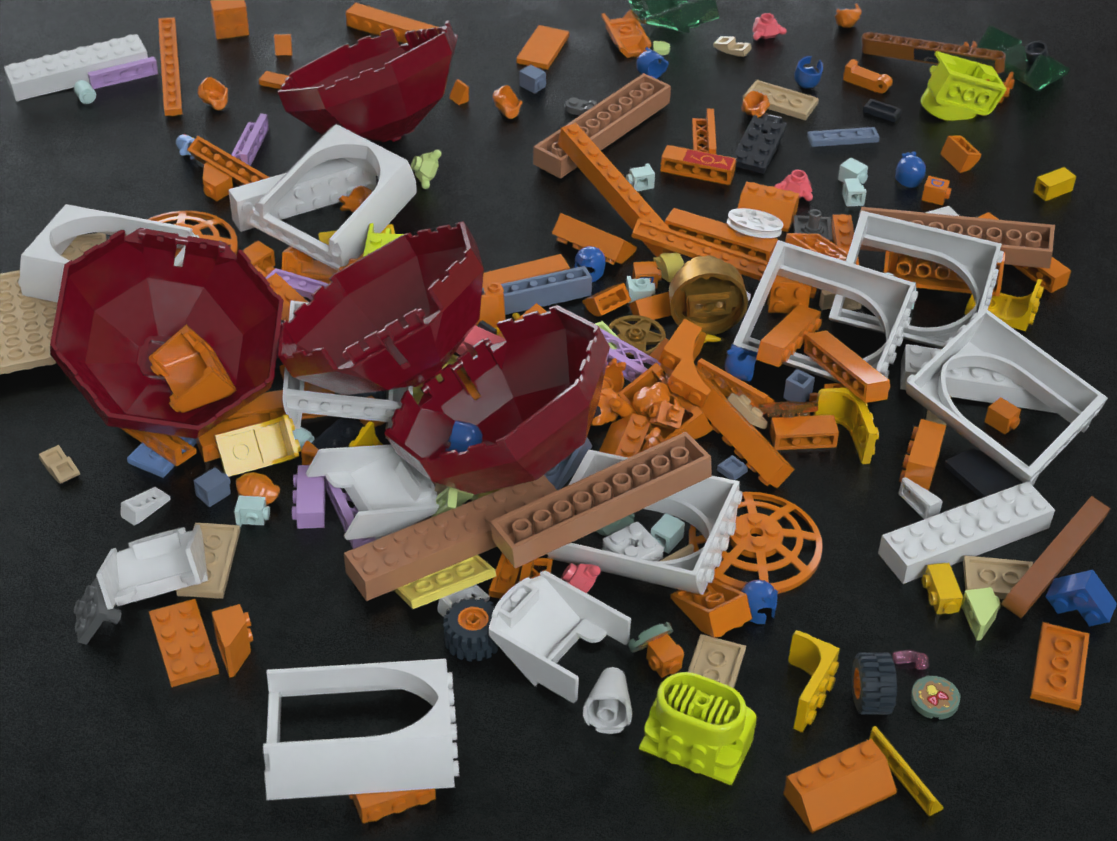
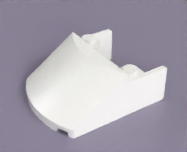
M392 445L319 449L306 472L308 477L326 476L333 487L345 488L359 512L344 535L346 540L375 537L377 540L434 515L439 508V504L436 503L438 495L433 482L400 457Z
M195 525L193 531L186 532L185 527L141 538L129 542V548L117 552L116 548H113L97 573L98 582L108 610L113 609L115 603L117 606L208 581L200 525Z
M542 571L540 576L532 579L529 577L523 579L500 599L492 613L489 636L534 686L540 683L570 702L575 703L578 698L579 678L556 663L579 638L596 643L608 635L626 645L630 637L631 619L551 573Z

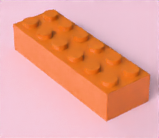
M886 250L884 273L889 272L897 278L916 282V288L972 293L966 282L950 268L933 261ZM1005 252L1001 263L997 262L996 269H999L992 296H1000Z

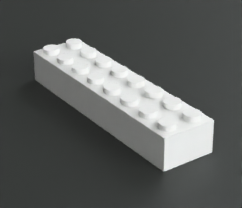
M136 34L119 39H111L103 43H95L91 46L78 47L70 51H62L54 55H45L37 59H28L21 63H12L4 66L8 85L17 102L73 88L79 80L89 82L88 72L146 59L148 56L144 45Z
M343 158L325 161L310 169L267 214L282 220L340 202L339 198L341 196L349 197L357 186H365L373 192L376 188V175ZM286 173L229 189L232 220L240 232L255 228L246 223L250 210Z
M905 345L901 360L900 389L906 390L907 385H905L908 377L912 374L916 375L920 366L924 362L928 363L938 348ZM961 367L945 373L946 388L951 397L994 403L1001 397L1016 407L1056 413L1018 383L996 371L980 367Z
M1027 481L884 534L881 538L878 554L904 584L922 577L926 572L927 565L950 563L951 566L962 562L964 556H977L1048 529L1055 509Z

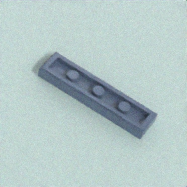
M875 127L810 131L807 134L811 147L879 142V135Z

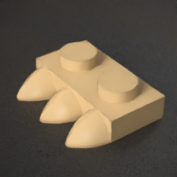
M731 393L727 400L751 425L766 429L768 422L762 417L763 412L750 404L751 400L745 395L741 394L739 396Z

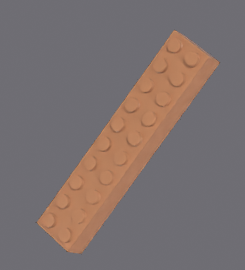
M643 73L565 126L577 123L593 143L602 150L670 103L671 86ZM559 129L534 146L533 164L562 178L578 166L558 145L561 130Z
M861 207L862 211L1001 243L1000 251L1005 252L1004 264L1050 269L1055 225ZM861 244L860 250L886 252V250Z
M684 432L490 521L493 541L514 568H518L711 477V456L687 432Z
M544 475L535 481L503 488L456 507V509H451L345 552L346 573L365 600H371L497 547L493 541L490 521L557 491V489Z

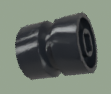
M1034 41L1025 47L1026 68L1031 73H1041L1048 68L1047 45L1044 42Z

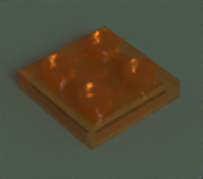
M799 401L759 404V410L767 413L769 417H777L782 414L783 418H793L796 413L797 416H810V412L818 411V403Z

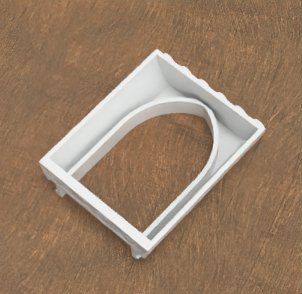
M336 124L250 210L246 223L339 271L341 266L348 265L351 258L357 259L364 252L370 223H374V233H381L416 194V180L411 166L406 159ZM343 158L378 176L379 182L374 191L329 239V245L267 214L310 169L325 161Z
M66 204L21 255L18 284L24 296L58 303L64 264L70 261L60 255L78 235L92 232L113 235L119 230H125L126 237L139 228L178 233L179 236L183 237L190 235L199 238V236L195 235L192 232L193 229ZM177 244V248L182 250L176 256L174 266H183L185 245Z
M861 210L846 262L856 264L861 244L933 261L956 272L970 288L974 297L975 307L963 318L951 324L932 328L909 325L907 329L904 328L902 333L905 340L943 349L946 341L950 337L954 338L962 325L967 326L971 317L976 312L979 314L984 308L988 310L999 269H996L997 262L1001 263L1004 251H1000L1001 243ZM838 294L835 295L829 315L830 321L885 334L877 317L843 309L845 297Z
M778 240L733 345L742 347L747 351L758 352L760 340L751 338L750 335L776 275L850 298L867 307L881 323L885 332L886 343L875 353L863 358V360L888 378L889 364L894 363L897 355L895 352L896 347L901 346L904 335H902L903 330L909 327L911 321L909 316L912 304L915 303L918 291H915L916 283ZM795 352L794 355L789 357L787 362L783 363L784 365L840 383L808 356Z
M291 301L289 321L295 317L293 312L301 304L306 303L307 305L308 302ZM285 367L283 405L285 413L288 414L289 418H292L295 429H300L302 413L386 422V429L391 428L393 424L391 419L395 410L400 409L402 406L400 400L404 392L409 390L413 396V386L386 390V400L304 391L305 381L293 378Z
M986 308L979 314L976 312L971 317L967 326L962 325L954 338L950 337L944 344V348L936 350L928 363L924 362L918 369V373L910 375L905 382V385H907L906 392L909 396L1021 482L1028 481L1032 486L1038 475L1080 431L1084 433L1087 430L1091 420L1099 413L1108 399ZM961 367H980L1001 373L1018 383L1071 424L1029 467L972 424L958 411L948 394L945 373Z
M588 450L569 485L627 459V457ZM711 476L643 508L673 515L697 528L707 542L703 548L693 554L669 561H647L569 543L547 553L548 558L565 563H573L574 565H596L603 572L703 595L708 583L713 581L715 567L720 566L722 552L728 548L730 535L733 536L735 533L737 508L741 503L743 495L742 491H739V481Z
M446 659L267 670L269 688L267 744L263 745L267 800L454 787V776H459L458 760L453 761V758H457V742L452 743V740L457 739L456 724H451L455 723L454 692L452 689V672L447 673ZM403 689L424 698L433 706L429 713L416 723L385 735L280 743L281 697Z

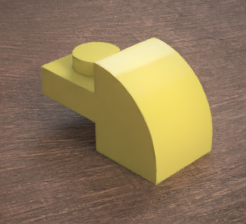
M677 252L662 253L659 257H654L657 267L661 269L662 278L668 282H671L678 270L684 265L681 255Z

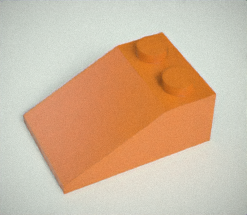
M714 579L712 583H708L703 595L684 590H678L670 594L671 599L702 632L714 638L721 637L725 632L741 627L745 622L752 619L747 594Z

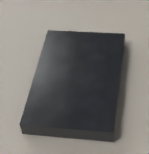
M340 417L311 443L317 449L349 447L351 441L355 440L359 435L361 428L366 425H363L359 419ZM375 428L376 436H379V429Z
M976 446L946 460L944 463V467L979 498H984L1021 484Z

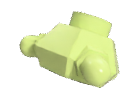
M440 150L422 154L420 157L415 156L412 160L411 169L415 171V175L422 183L424 189L429 188L430 181L435 177L439 166L438 158L441 156Z

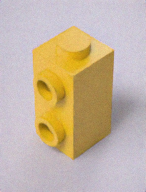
M1065 167L1037 177L1034 193L1047 201L1073 191L1076 176Z
M950 563L927 565L926 572L922 576V583L924 588L928 590L930 605L934 606L936 614L959 612L963 596Z

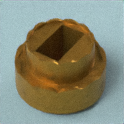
M711 255L698 256L684 263L671 280L669 286L671 315L678 326L685 318L701 327L702 332L715 335L734 327L743 318L747 310L748 296L741 274L733 265Z

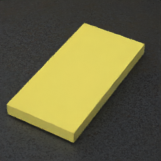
M476 555L395 589V592L412 609H415L496 577V571L479 555Z

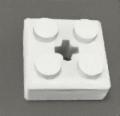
M639 522L632 523L603 538L602 550L647 561H659L663 558L664 547Z

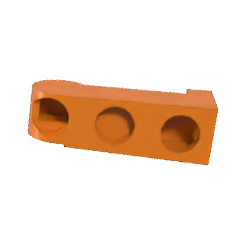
M854 59L845 66L843 80L878 93H884L892 86V79L889 75H880L857 66L858 61Z

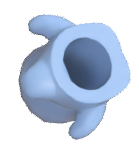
M182 134L176 139V146L180 150V155H191V160L195 158L187 150L195 138Z

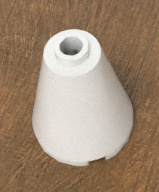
M614 667L607 668L602 672L583 707L585 722L588 725L595 726L596 731L600 733H618L627 724L631 723L632 707L625 674L620 669Z

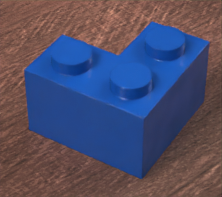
M1094 570L1055 578L1046 595L1047 600L1058 614L1078 610L1089 626L1110 622L1117 605Z

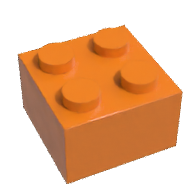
M244 0L210 1L216 39L249 35L247 9Z
M776 275L767 297L768 312L790 313L798 305L808 307L812 286Z

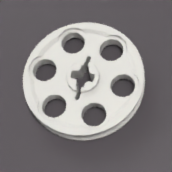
M747 208L733 209L728 214L727 224L742 234L759 238H775L782 233L783 222L772 214Z

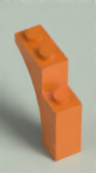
M684 318L664 347L658 362L674 370L667 383L669 390L702 408L711 391L700 378L693 360V347L702 328Z

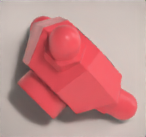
M764 13L761 17L755 19L753 38L755 40L759 38L769 39L776 37L778 34L784 35L786 34V28L781 27L772 14Z
M794 170L781 183L774 186L777 189L800 193L799 199L805 198L806 201L813 199L810 180L802 170Z
M570 563L561 578L570 585L587 593L593 586L601 569L596 565H574Z

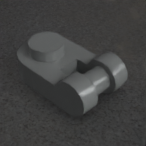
M573 97L565 102V110L568 113L580 116L597 105V102L595 100L584 101Z

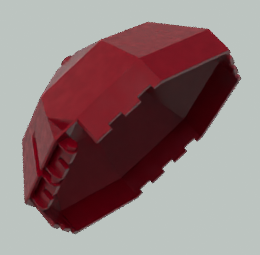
M448 20L445 26L438 27L437 29L435 27L407 31L404 36L407 43L399 45L393 28L380 32L381 36L372 39L371 36L359 39L358 44L350 47L348 44H345L291 72L289 77L286 78L285 83L282 84L281 89L278 90L279 97L288 114L322 135L337 124L369 141H397L402 138V135L413 132L417 125L443 97L448 83L458 35H454Z
M458 222L456 224L457 227L453 228L449 224L436 228L437 231L431 232L430 228L417 232L418 235L414 236L411 233H405L334 273L329 278L331 282L325 288L320 286L311 295L313 300L307 305L306 303L301 304L293 312L295 317L289 322L285 320L281 323L278 357L293 378L342 395L384 391L409 386L417 387L424 381L439 375L443 371L442 367L450 360L480 319L484 268L477 243L465 222Z
M139 228L125 237V230H119L100 245L93 246L85 251L82 256L64 264L50 341V355L107 426L198 439L271 389L274 379L284 300L279 294L275 293L260 271L258 272L252 265L251 260L244 251L238 250L236 256L226 242L192 237L190 235L183 237L179 236L178 233ZM177 244L186 246L182 267L174 266ZM187 324L213 348L233 382L236 391L229 397L183 413L181 411L176 412L170 406V396L173 392L165 377L162 375L157 376L152 371V363L148 357Z
M558 305L550 307L549 312L540 314L538 311L524 314L523 319L513 321L512 318L499 321L497 326L506 341L492 344L489 338L479 341L473 346L477 354L472 358L469 351H466L456 358L455 363L452 365L448 364L443 368V371L440 373L443 378L441 382H438L436 377H432L422 384L423 386L420 389L423 395L419 404L416 403L409 390H406L400 400L402 406L400 409L395 410L391 419L393 422L392 427L386 429L385 436L400 457L432 482L474 495L538 480L586 441L600 400L610 349L599 326ZM459 369H461L481 395L476 401L457 373ZM456 420L469 422L479 427L483 435L482 443L468 446V451L460 453L456 450L445 452V449L451 445L448 439Z

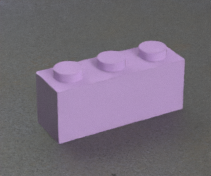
M310 465L298 466V474L293 476L294 488H297V490H293V504H296V506H292V518L297 520L298 529L325 528L324 476L308 477L306 472Z

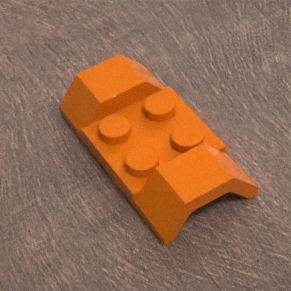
M629 10L623 18L609 19L605 13L601 14L614 44H617L619 50L627 58L639 57L641 53L647 51L646 47H651L649 38L632 10Z

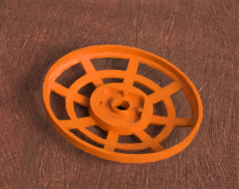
M742 492V499L745 502H741L738 508L747 507L748 513L739 517L736 516L735 533L729 537L733 549L730 553L722 552L723 560L720 566L714 570L713 579L741 591L748 582L726 576L724 573L730 565L743 570L758 572L759 580L769 583L768 571L781 569L792 563L800 571L799 574L787 580L770 584L778 591V594L802 585L814 574L820 563L823 547L818 527L805 511L786 499L760 492ZM754 499L771 501L780 504L783 507L779 508L769 503L754 501ZM756 506L768 508L775 512L770 516L757 513ZM794 511L802 517L814 533L802 531L798 522L789 513ZM784 516L794 529H783L777 521ZM691 525L688 543L694 546L693 553L699 550L697 544L705 543L707 540L703 535L696 536V528ZM751 534H759L761 536L753 537ZM783 537L796 538V545L792 551L782 545ZM803 539L816 541L815 554L808 566L797 557L802 549ZM777 552L785 557L777 562L766 563V558ZM740 554L756 558L757 564L747 563L737 558Z

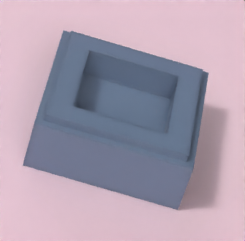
M732 455L718 465L717 471L730 480H736L748 471V467Z

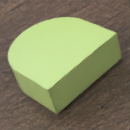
M653 41V51L660 55H667L670 52V45L663 41Z

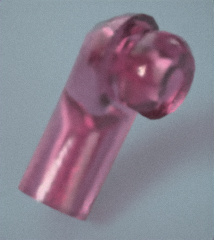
M913 650L893 653L895 664L916 662L915 666L917 669L929 667L927 661L929 658L926 654Z

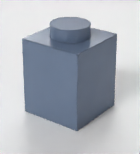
M529 65L520 71L519 86L533 93L538 92L546 87V72L533 65Z
M796 369L786 379L783 398L802 406L809 399L813 391L815 377Z
M216 468L211 469L194 480L196 496L211 507L231 494L229 477Z

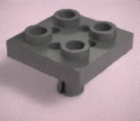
M818 209L810 210L809 216L794 215V233L820 234L832 242L831 217H820L821 211Z
M97 577L91 585L86 587L83 597L74 606V614H76L77 620L75 631L77 632L78 643L87 644L103 621L118 624L121 618L120 609H107Z

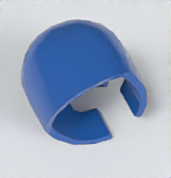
M646 47L647 51L641 53L637 59V70L641 75L645 73L657 79L666 71L668 62L664 60L663 56Z
M812 56L803 57L798 62L794 78L800 87L813 88L820 82L823 71L821 60H819L817 65L819 74L814 67H803L805 64H810Z
M915 151L912 153L907 152L906 154L902 153L903 158L897 165L895 179L903 186L915 188L923 181L926 172L925 163L916 156Z
M586 246L580 249L575 257V268L579 266L594 268V272L590 273L592 282L602 277L606 263L604 253L594 246Z
M731 344V349L727 351L724 365L725 371L741 381L750 382L753 377L758 352L747 351L742 347Z
M456 420L448 439L451 445L445 449V452L456 450L460 453L468 451V446L482 443L483 435L479 427L469 422Z
M753 580L746 583L741 592L747 594L752 615L750 621L756 624H765V613H758L757 611L762 608H772V617L774 618L778 591L764 580Z

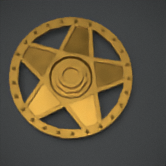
M629 315L620 317L608 326L611 330L615 328L619 333L617 336L621 340L647 355H650L657 346L646 351V345H659L666 338L663 327L655 320L644 316ZM628 321H638L634 325L627 323ZM651 325L654 326L660 334L649 331ZM629 352L625 353V355L628 357H634V355Z

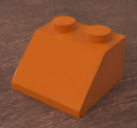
M240 604L212 612L217 644L229 678L235 676L250 654V642L253 641L252 632L249 627L251 622L248 612L243 613Z

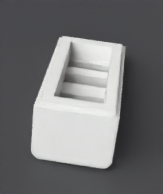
M902 478L898 494L923 519L940 514L943 501L939 497L910 479Z
M156 487L121 502V517L136 525L170 500V496Z
M476 584L440 598L437 610L444 617L446 610L452 608L453 603H460V600L464 598L470 600L471 594L475 596L476 600L483 598L485 602L489 600L490 596Z

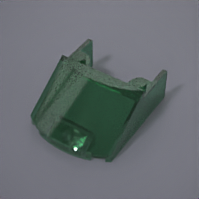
M629 0L631 12L640 22L685 33H690L689 28L697 27L702 23L719 18L716 0H695L679 6L680 3H685L688 0Z
M991 25L988 26L976 47L1004 52V72L1007 74L1014 72V78L1036 91L1064 77L1070 71L1069 67L1048 55L1046 57L1042 54H1039L1028 71L1026 68L1025 47L1021 45L1022 41Z

